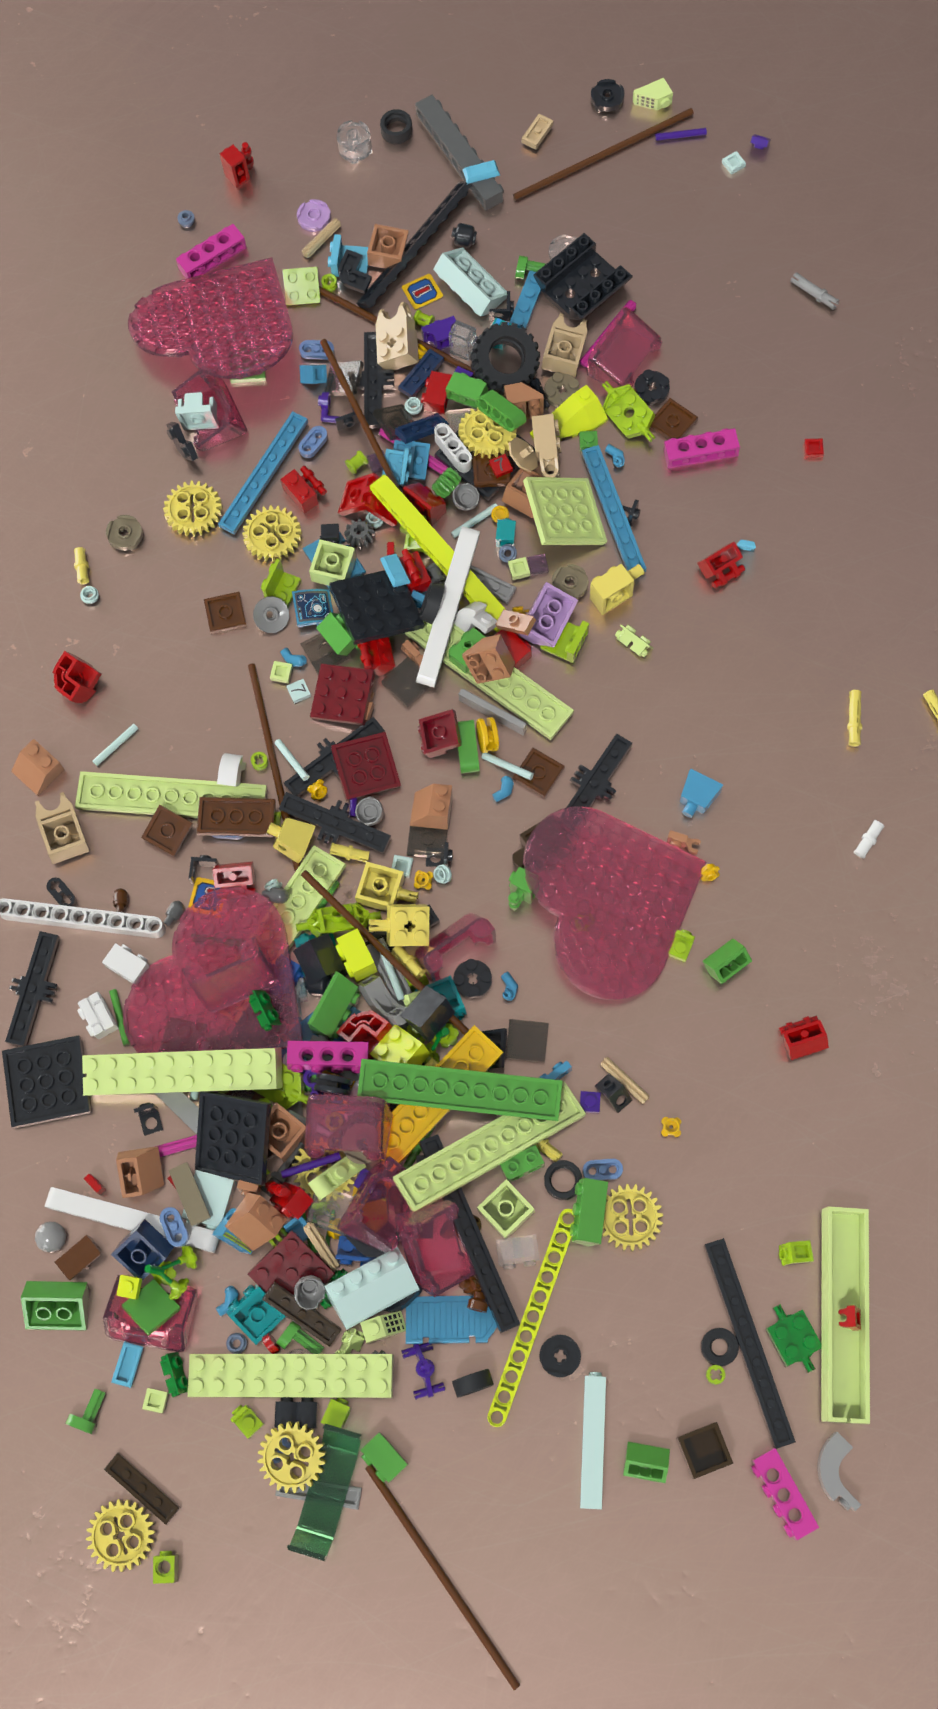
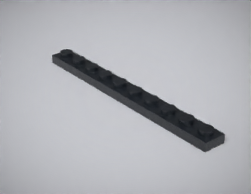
M466 181L457 183L405 245L401 262L387 267L370 286L366 294L359 299L356 304L360 308H371L375 305L376 299L386 292V287L396 280V275L407 267V262L417 255V250L428 242L427 238L438 230V225L448 218L449 212L454 210L458 206L459 200L468 194V190L472 186L471 184H467Z
M438 1134L419 1142L425 1159L444 1148ZM460 1187L442 1197L501 1334L519 1326L520 1322L463 1190Z
M723 1238L707 1243L704 1247L774 1448L778 1449L796 1443L726 1242Z

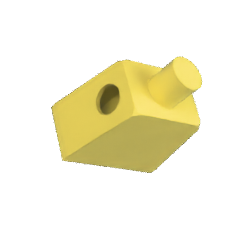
M286 818L281 826L271 822L267 833L276 837L273 844L276 850L299 863L305 855L316 826Z

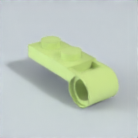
M346 1156L309 1182L308 1185L318 1199L322 1200L362 1171L366 1165L354 1163Z

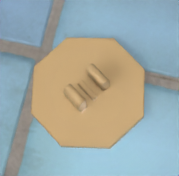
M518 437L508 443L510 456L518 467L528 472L538 467L536 454L531 445Z

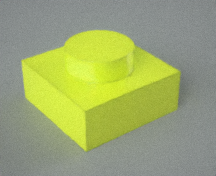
M120 1275L116 1296L139 1299L142 1278Z

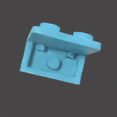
M334 234V240L330 242V252L332 253L331 256H328V267H331V273L335 277H339L338 268L346 249L363 255L358 271L367 274L368 247L343 245L341 235Z
M405 448L404 451L386 449L385 458L402 489L403 485H406L408 482L409 471H406V467H409L411 463L412 453H409V448Z

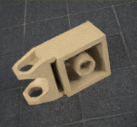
M406 302L400 304L397 314L391 319L388 312L384 309H381L376 321L377 363L385 370H397L419 362L417 330L415 329V321L411 315L409 305Z
M560 313L551 328L541 369L576 377L587 336V320L583 319L577 327H568L564 323V314Z
M553 414L532 416L535 454L537 462H540L542 476L560 478L558 454L562 452L560 437H556L560 436L558 419L554 420ZM549 471H554L551 475L547 474Z
M64 792L60 793V805L55 810H46L39 801L35 802V817L52 864L89 852L73 805L66 798Z

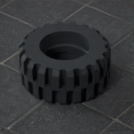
M502 322L501 325L496 323L491 328L487 327L479 335L472 349L470 361H472L471 370L475 372V379L483 380L487 383V387L490 388L489 391H497L500 395H504L505 385L522 382L528 386L540 365V352L537 350L539 348L538 343L533 341L534 336L531 333L529 335L526 333V328L523 326L521 329L517 328L518 324L516 323L508 325V322ZM505 344L513 347L521 357L520 368L510 374L496 370L489 359V353L494 346Z

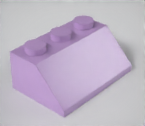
M546 582L540 589L527 614L536 619L528 636L518 635L533 644L555 647L578 600Z

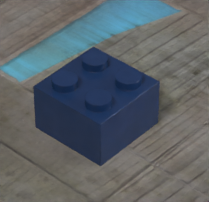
M144 1219L119 1242L111 1255L134 1277L142 1278L143 1281L150 1274L145 1272V1266H159L168 1257L174 1246Z

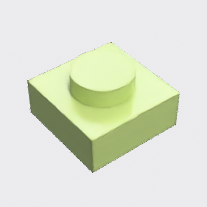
M526 557L508 561L512 580L530 576Z
M274 661L270 680L289 684L293 665Z
M147 1388L142 1409L164 1414L169 1393Z

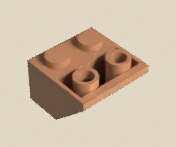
M522 382L504 386V398L521 409L526 415V419H532V416L544 415L543 394Z
M500 634L481 639L462 654L477 684L511 677L515 661Z
M158 1146L118 1152L116 1163L122 1198L141 1196L164 1186Z

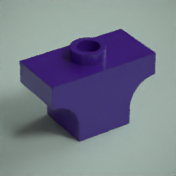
M451 316L443 320H436L429 325L421 327L424 342L433 343L439 350L453 346V333L457 331L455 317Z

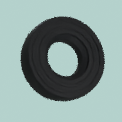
M725 1328L711 1329L704 1335L701 1341L702 1355L712 1365L726 1366L732 1363L738 1355L739 1344L737 1338L731 1331ZM723 1339L726 1341L728 1350L724 1355H716L713 1352L712 1343L714 1340Z

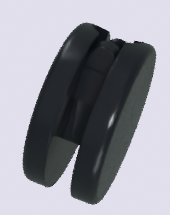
M324 1073L316 1074L315 1091L345 1097L351 1095V1091L341 1089V1085L352 1086V1079Z

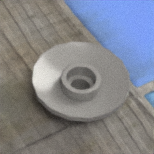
M265 597L255 605L253 620L261 631L276 633L287 625L289 610L281 599ZM269 611L273 614L271 618L267 617V612Z

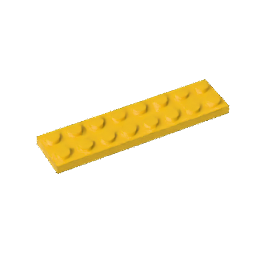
M474 1025L435 1067L487 1072L501 1057L503 1051ZM399 1104L376 1128L383 1141V1148L379 1158L393 1171L450 1109Z

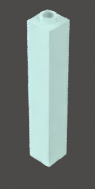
M589 1372V1376H585L580 1508L602 1509L606 1377H602L600 1372Z

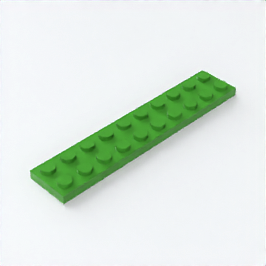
M361 1059L357 1100L558 1121L562 1080Z

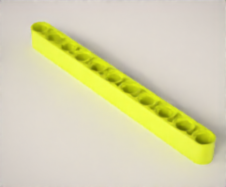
M382 475L369 486L372 493L447 576L454 554L453 549L386 475ZM469 570L463 595L470 603L482 602L486 604L485 612L498 620L503 609H506L478 577ZM497 627L494 628L496 632H499L501 630Z
M564 1209L556 1223L488 1412V1422L493 1427L503 1426L510 1412L572 1238L570 1236L571 1224H566L562 1220L566 1214L575 1217L572 1214V1209ZM560 1233L565 1234L567 1241L563 1244L558 1243L555 1239L556 1235ZM551 1253L559 1254V1262H550L549 1255ZM550 1272L553 1275V1280L550 1283H545L541 1278L543 1273ZM537 1292L545 1293L546 1300L539 1303L535 1300L534 1296ZM531 1311L537 1312L539 1314L538 1321L530 1322L527 1319L528 1313ZM529 1331L532 1334L531 1341L527 1343L521 1341V1333ZM516 1351H522L525 1354L524 1361L520 1363L515 1362L513 1354ZM509 1371H514L518 1375L514 1383H509L506 1380V1374ZM502 1391L509 1392V1402L501 1403L498 1396ZM496 1411L503 1414V1420L499 1424H495L491 1420V1415Z

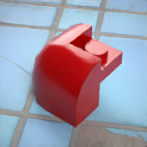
M67 651L63 652L52 672L54 674L55 689L75 703L86 702L94 695L96 690L93 688L102 675L91 664Z
M369 1010L352 1014L336 1033L344 1042H368V1059L374 1060L370 1053L389 1032L392 1025L376 1012Z

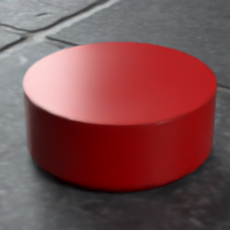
M270 1333L262 1337L264 1345L272 1354H276L281 1350L280 1346L276 1344V1339Z

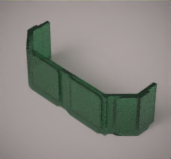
M328 1424L323 1425L322 1443L325 1445L320 1448L321 1451L327 1452L321 1457V1459L326 1460L324 1465H320L324 1471L317 1473L320 1477L317 1481L312 1479L313 1485L308 1488L297 1528L291 1543L287 1545L289 1551L326 1561L336 1534L362 1440V1434Z

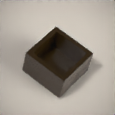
M717 1422L676 1437L692 1479L734 1464Z

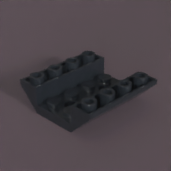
M585 233L533 274L544 296L565 316L574 320H583L633 278V275L621 265L615 269L596 252V243ZM596 272L599 273V276L592 277L591 274ZM572 293L574 294V297L567 298L566 294Z

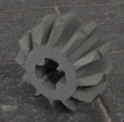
M360 517L358 522L352 519V525L347 524V530L344 532L346 542L351 544L353 548L358 546L360 550L362 546L368 548V543H373L374 526L369 524L367 519L363 522Z

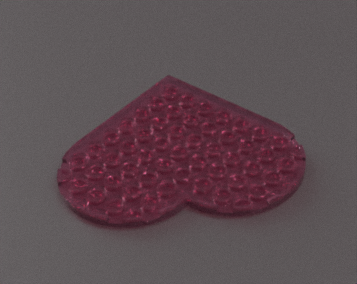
M272 257L157 287L151 291L152 294L146 298L142 297L134 305L135 309L129 314L128 329L131 338L143 351L161 357L181 358L189 355L193 364L200 371L223 379H243L262 374L285 357L293 342L292 324Z
M582 806L560 809L542 820L531 833L525 846L523 857L525 879L530 891L539 900V904L558 917L555 924L553 942H555V955L560 968L563 969L569 978L568 980L579 990L603 1000H620L633 997L646 990L657 980L668 959L676 937L675 933L681 927L701 878V869L707 863L607 813Z
M220 888L201 896L195 904L187 908L180 918V923L173 935L172 956L165 957L151 964L150 968L139 977L137 982L132 984V989L128 999L125 1000L123 1009L125 1033L131 1046L137 1053L280 1047L285 1049L288 1046V1041H303L287 932L280 913L263 895L246 890L245 888ZM253 990H264L268 993L274 1009L279 1014L281 1025H272L273 1028L269 1031L261 1028L257 1016L262 1012L260 1011L255 1014L249 1003V996L254 994Z

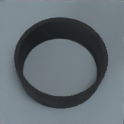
M430 583L420 610V619L433 624L442 601L444 585Z

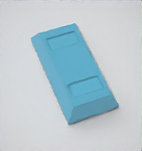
M495 160L462 169L467 184L500 176Z
M741 539L737 543L738 549L754 552L756 549L755 542Z
M397 554L380 558L393 587L411 583Z
M124 1341L111 1383L129 1388L132 1387L144 1347Z

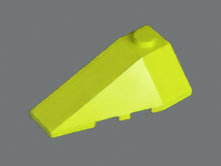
M587 385L573 393L551 413L554 415V420L558 419L560 436L556 437H560V441L562 438L571 435L572 437L577 436L580 431H593L608 421L598 397ZM532 430V431L530 432V435H531V437L534 439L533 430Z

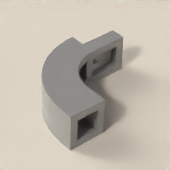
M372 974L357 984L370 1008L386 1019L392 1027L406 1023L400 1015L407 1007L400 1005L394 1000L380 976Z
M834 1432L824 1443L818 1457L817 1471L819 1482L831 1501H835L839 1496L841 1498L839 1503L847 1511L849 1509L856 1511L861 1504L843 1486L839 1477L840 1463L853 1447L838 1432Z

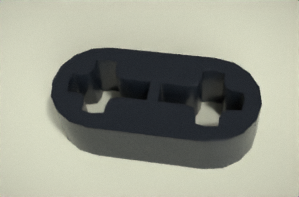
M54 877L47 882L48 892L59 905L76 906L77 899L60 878ZM56 883L58 887L61 889L59 893L56 891V889H53V884ZM66 895L67 898L70 899L71 903H65V900L62 898V896Z

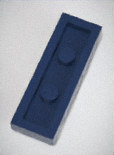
M429 349L400 383L398 390L408 397H415L425 385L427 377H430L431 371H436L444 362V357Z
M439 413L397 427L395 434L405 444L435 434L434 429L438 424L445 423L449 425V423Z

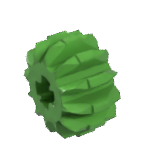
M449 467L433 483L432 490L437 496L446 498L459 484L461 476L457 471Z

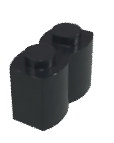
M281 1397L280 1401H275L274 1428H278L280 1423L286 1428L288 1421L291 1422L292 1427L299 1421L300 1428L307 1424V1428H317L318 1402H314V1398H301V1402H293L292 1397Z

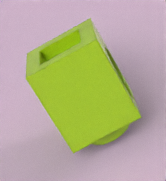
M342 1398L331 1399L321 1423L342 1432L352 1409L347 1406L349 1402Z
M160 1551V1555L153 1556V1584L178 1582V1555H172V1551ZM164 1560L168 1561L171 1566L168 1573H164L161 1569V1564Z

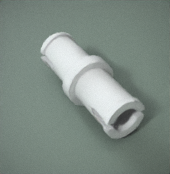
M874 820L867 833L862 835V841L854 853L860 858H865L871 846L876 844V839L885 826L881 822Z

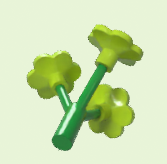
M446 1023L436 1034L433 1046L428 1049L431 1054L423 1063L426 1064L432 1057L439 1063L440 1055L436 1053L437 1045L441 1043V1046L444 1048L456 1045L459 1035L458 1029L453 1028L452 1024ZM408 1025L407 1032L416 1039L420 1038L421 1035L419 1033L415 1034L412 1026Z
M190 1245L182 1247V1256L178 1257V1260L173 1262L163 1261L159 1266H145V1272L151 1273L158 1284L169 1285L172 1288L169 1295L171 1300L178 1299L188 1288L187 1284L189 1283L188 1278H182L178 1282L173 1279L177 1275L176 1270L173 1269L174 1266L185 1263L188 1268L195 1269L197 1267V1257Z

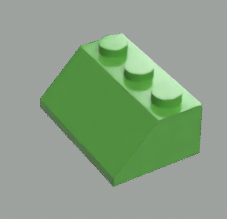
M337 971L308 1021L311 1033L317 1036L319 1034L323 1035L329 1041L339 1038L336 1032L340 1029L343 1022H346L351 1016L352 1011L350 1009L353 1004L356 1005L361 996L359 994V987Z
M583 1178L576 1183L575 1194L577 1195V1201L574 1203L572 1214L575 1217L574 1223L570 1227L572 1242L588 1247L601 1244L608 1182Z
M26 1281L21 1295L25 1329H87L89 1309L87 1282Z

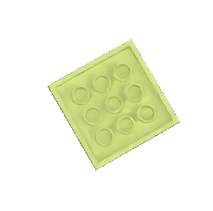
M526 477L523 480L542 545H604L607 542L588 478Z

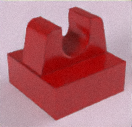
M852 1305L838 1311V1314L847 1316L845 1322H839V1326L853 1331L861 1330V1309Z

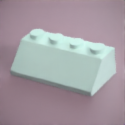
M463 247L442 253L433 269L439 278L444 280L480 317L489 314V309H496L507 298V291Z
M398 1247L324 1286L328 1299L346 1330L419 1290L412 1272Z

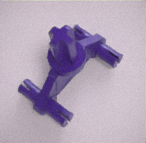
M429 1342L420 1345L413 1344V1347L401 1350L403 1359L416 1355L418 1360L415 1367L416 1373L423 1378L425 1388L413 1391V1395H416L414 1396L415 1400L425 1396L430 1398L435 1393L445 1391L443 1382L431 1386L430 1376L434 1373V1364L431 1360L425 1359L422 1354L423 1352L433 1350V1346H430L432 1344H429Z

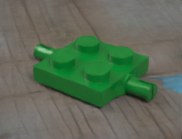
M781 1304L774 1307L773 1309L779 1320L774 1325L766 1328V1331L784 1365L788 1367L795 1362H803L808 1373L815 1370L816 1368L809 1357L821 1349V1342L803 1309L795 1314L786 1315Z

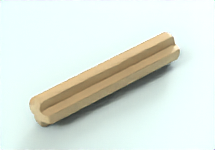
M333 218L302 249L303 256L309 258L341 226V222Z
M606 1057L601 1062V1066L617 1079L639 1102L643 1104L649 1099V1094L609 1057Z
M308 1222L303 1228L323 1261L333 1271L336 1270L340 1265L339 1261L335 1259L336 1256L315 1224Z

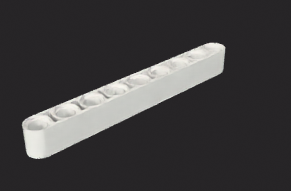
M464 526L461 528L445 581L442 601L431 628L416 683L435 687L479 540L480 531Z
M6 898L0 899V917L9 921L149 938H160L166 932V927L161 919L155 916ZM5 906H9L8 911L2 913V909ZM28 908L26 914L20 915L23 909ZM42 911H47L45 916L39 917ZM65 913V917L58 920L59 914ZM84 915L82 921L76 922L78 916ZM103 917L101 923L95 924L97 918ZM116 920H122L119 926H114ZM141 922L138 928L133 929L134 923ZM160 924L158 930L151 931L153 925Z
M50 1188L44 1206L46 1208L130 1231L146 1219L167 1239L160 1223V1216L65 1190ZM184 1223L189 1234L187 1246L190 1245L196 1249L215 1253L219 1239L212 1235L214 1230L199 1226L192 1227L191 1224ZM180 1233L176 1235V1240L179 1241L182 1239V1234Z

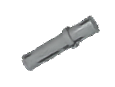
M798 272L793 275L799 279L798 281L791 278V283L815 297L819 303H824L832 310L837 306L832 304L831 301L837 305L839 304V299L828 294L826 289L819 288Z

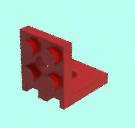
M371 473L347 481L338 510L340 515L346 516L367 510L392 527L396 526L398 522L372 493L369 487L380 476Z

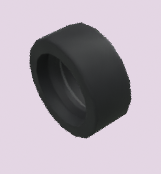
M400 109L387 111L380 120L381 134L387 142L400 144L411 137L413 130L412 120L406 111ZM395 121L406 124V127L399 132H392L387 129V125Z
M559 1160L547 1168L544 1175V1185L547 1192L553 1198L569 1200L576 1196L575 1186L582 1179V1174L573 1162ZM560 1168L570 1170L575 1176L574 1187L567 1192L557 1191L551 1183L553 1173Z
M484 1369L452 1381L457 1398L494 1385L489 1369Z

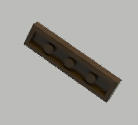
M275 1281L262 1298L266 1303L329 1347L341 1331L338 1325L315 1309L306 1310L301 1308L296 1302L294 1294Z
M119 1452L104 1468L111 1477L165 1525H168L181 1507Z

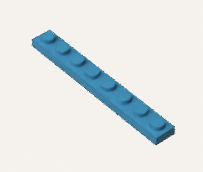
M292 411L218 523L220 528L235 535L308 424L307 418Z
M599 445L582 450L583 459L626 570L629 571L639 564L644 572H646L647 568Z

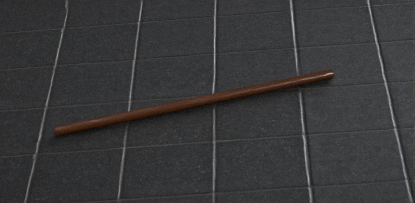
M689 108L514 193L513 197L515 200H518L693 115V109Z
M319 286L321 295L376 324L377 316ZM417 338L418 343L423 345L427 351L429 349L444 357V361L468 370L474 376L475 372L471 370V366Z
M322 339L320 344L386 476L402 492L327 340Z
M252 663L248 665L280 806L285 793L256 666ZM281 811L284 822L286 818H290V815ZM292 860L294 871L296 872L301 864Z
M307 870L301 873V876L355 929L358 928L360 934L418 991L425 987ZM455 1015L449 1019L463 1035L469 1031Z
M372 1464L367 1466L365 1470L512 1689L516 1690L520 1683L386 1484L375 1474L376 1469Z

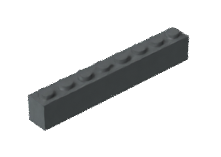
M432 94L415 103L416 115L461 178L466 181L462 169L484 163V161L478 158L476 150L470 147L466 136H462L458 125L452 122L449 113L444 111L441 102L436 100ZM495 177L470 183L472 185L470 187L471 192L485 211L503 202L504 190L501 184H497Z

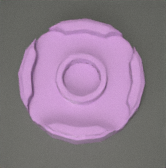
M316 199L302 203L297 210L298 223L307 231H321L331 220V212L328 205Z

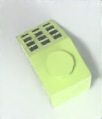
M664 78L633 91L634 105L659 110L672 104L673 92Z
M401 1311L360 1322L367 1344L406 1331V1324Z

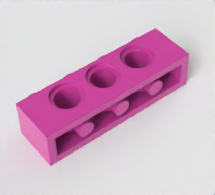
M231 224L177 257L178 269L187 281L191 283L246 249L245 238L236 226Z
M726 428L717 432H705L701 435H688L679 439L671 438L664 441L663 451L667 468L670 469L736 457L739 455L740 445L735 428Z
M288 1041L287 1069L296 1073L303 1072V1070H311L314 1073L331 1070L333 1073L351 1071L352 1073L360 1074L361 1059H368V1042ZM306 1054H310L313 1056V1058L310 1061H305L302 1059V1057ZM327 1054L333 1056L331 1061H324L322 1058ZM345 1055L353 1057L349 1062L344 1061L342 1058Z
M772 1448L751 1460L753 1463L751 1469L756 1478L760 1477L764 1485L761 1487L767 1498L771 1497L775 1505L772 1507L778 1518L782 1517L786 1523L783 1527L789 1538L793 1537L794 1540H799L818 1529L817 1522L776 1448ZM771 1468L775 1469L778 1474L777 1479L773 1482L767 1478V1472ZM782 1488L788 1491V1498L785 1501H781L778 1498V1491ZM793 1508L799 1511V1518L796 1521H792L789 1518V1511Z

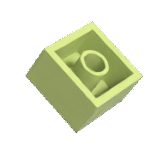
M319 540L309 570L311 581L329 586L330 582L350 578L357 558L355 548Z
M507 1179L477 1207L480 1214L505 1240L535 1212L533 1206Z

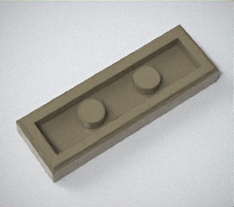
M188 1162L168 1170L191 1226L194 1227L211 1219Z

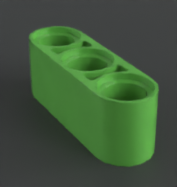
M494 390L488 391L476 400V405L481 412L509 432L526 423L524 412Z
M474 720L458 721L461 746L458 747L461 774L480 772Z

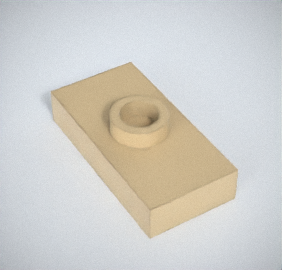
M538 114L522 137V143L537 149L552 128L553 120Z

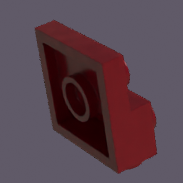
M454 709L419 719L420 726H418V732L422 738L421 750L429 758L446 754L447 750L461 746L457 716Z

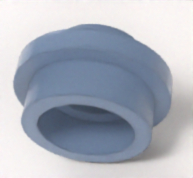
M184 210L178 214L177 219L183 227H190L193 225L195 217L191 211Z
M505 544L499 550V557L504 562L515 560L517 550L513 545ZM507 550L511 551V555L509 557H507L505 554Z
M241 1333L231 1334L226 1341L227 1349L233 1354L242 1353L247 1347L246 1337ZM240 1340V1346L234 1347V1341Z

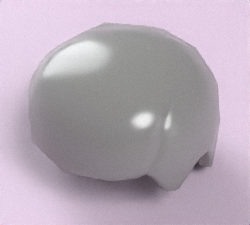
M470 483L458 484L453 490L452 500L458 509L463 511L472 510L479 503L480 494L477 488Z
M367 797L356 805L355 814L360 823L372 826L382 820L384 808L379 800Z
M45 1222L36 1230V1244L44 1252L52 1253L58 1251L65 1244L66 1232L62 1225L56 1222Z
M309 1275L302 1277L296 1283L294 1297L301 1308L306 1310L315 1309L318 1307L319 1302L324 1299L325 1285L321 1279Z

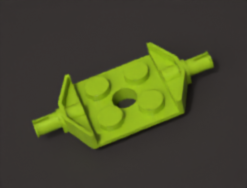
M605 381V384H602V387L608 392L603 404L605 413L627 439L643 435L649 442H652L656 437L649 428L655 418L654 412L634 391L630 384L613 388L608 381ZM628 410H634L632 417L625 416Z
M359 903L343 905L365 928L369 924V919H382L381 911L369 913ZM332 906L314 909L307 922L296 923L297 932L308 930L316 937L322 936L325 933L355 929Z
M283 1063V1088L253 1090L274 1103L277 1102L285 1110L298 1101L310 1107L315 1102L311 1097L305 1095L304 1074L288 1070L287 1065Z

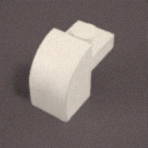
M473 602L458 611L454 624L464 632L470 631L474 627L486 634L496 627L497 620L485 612L486 604Z
M223 754L220 761L217 784L240 786L241 771L246 769L243 755Z

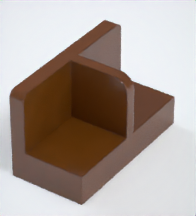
M86 1235L59 1257L55 1264L68 1280H72L82 1270H88L90 1268L89 1265L101 1255V1252L95 1246L94 1240Z

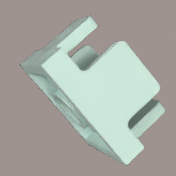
M201 392L186 393L184 402L182 399H178V407H175V414L184 430L219 428L217 403L214 397H210L209 405H203V394Z

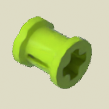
M418 309L413 319L415 325L426 326L435 321V316L424 314Z
M360 450L350 460H345L347 468L353 474L357 473V469L369 463Z

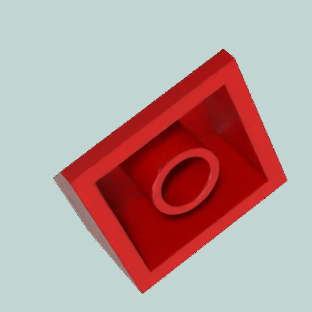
M418 482L403 488L404 496L421 515L426 516L431 526L446 513V502L440 496H435L428 486H423Z

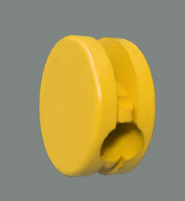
M487 717L486 724L483 718L477 719L476 732L481 752L498 751L499 735L495 719Z

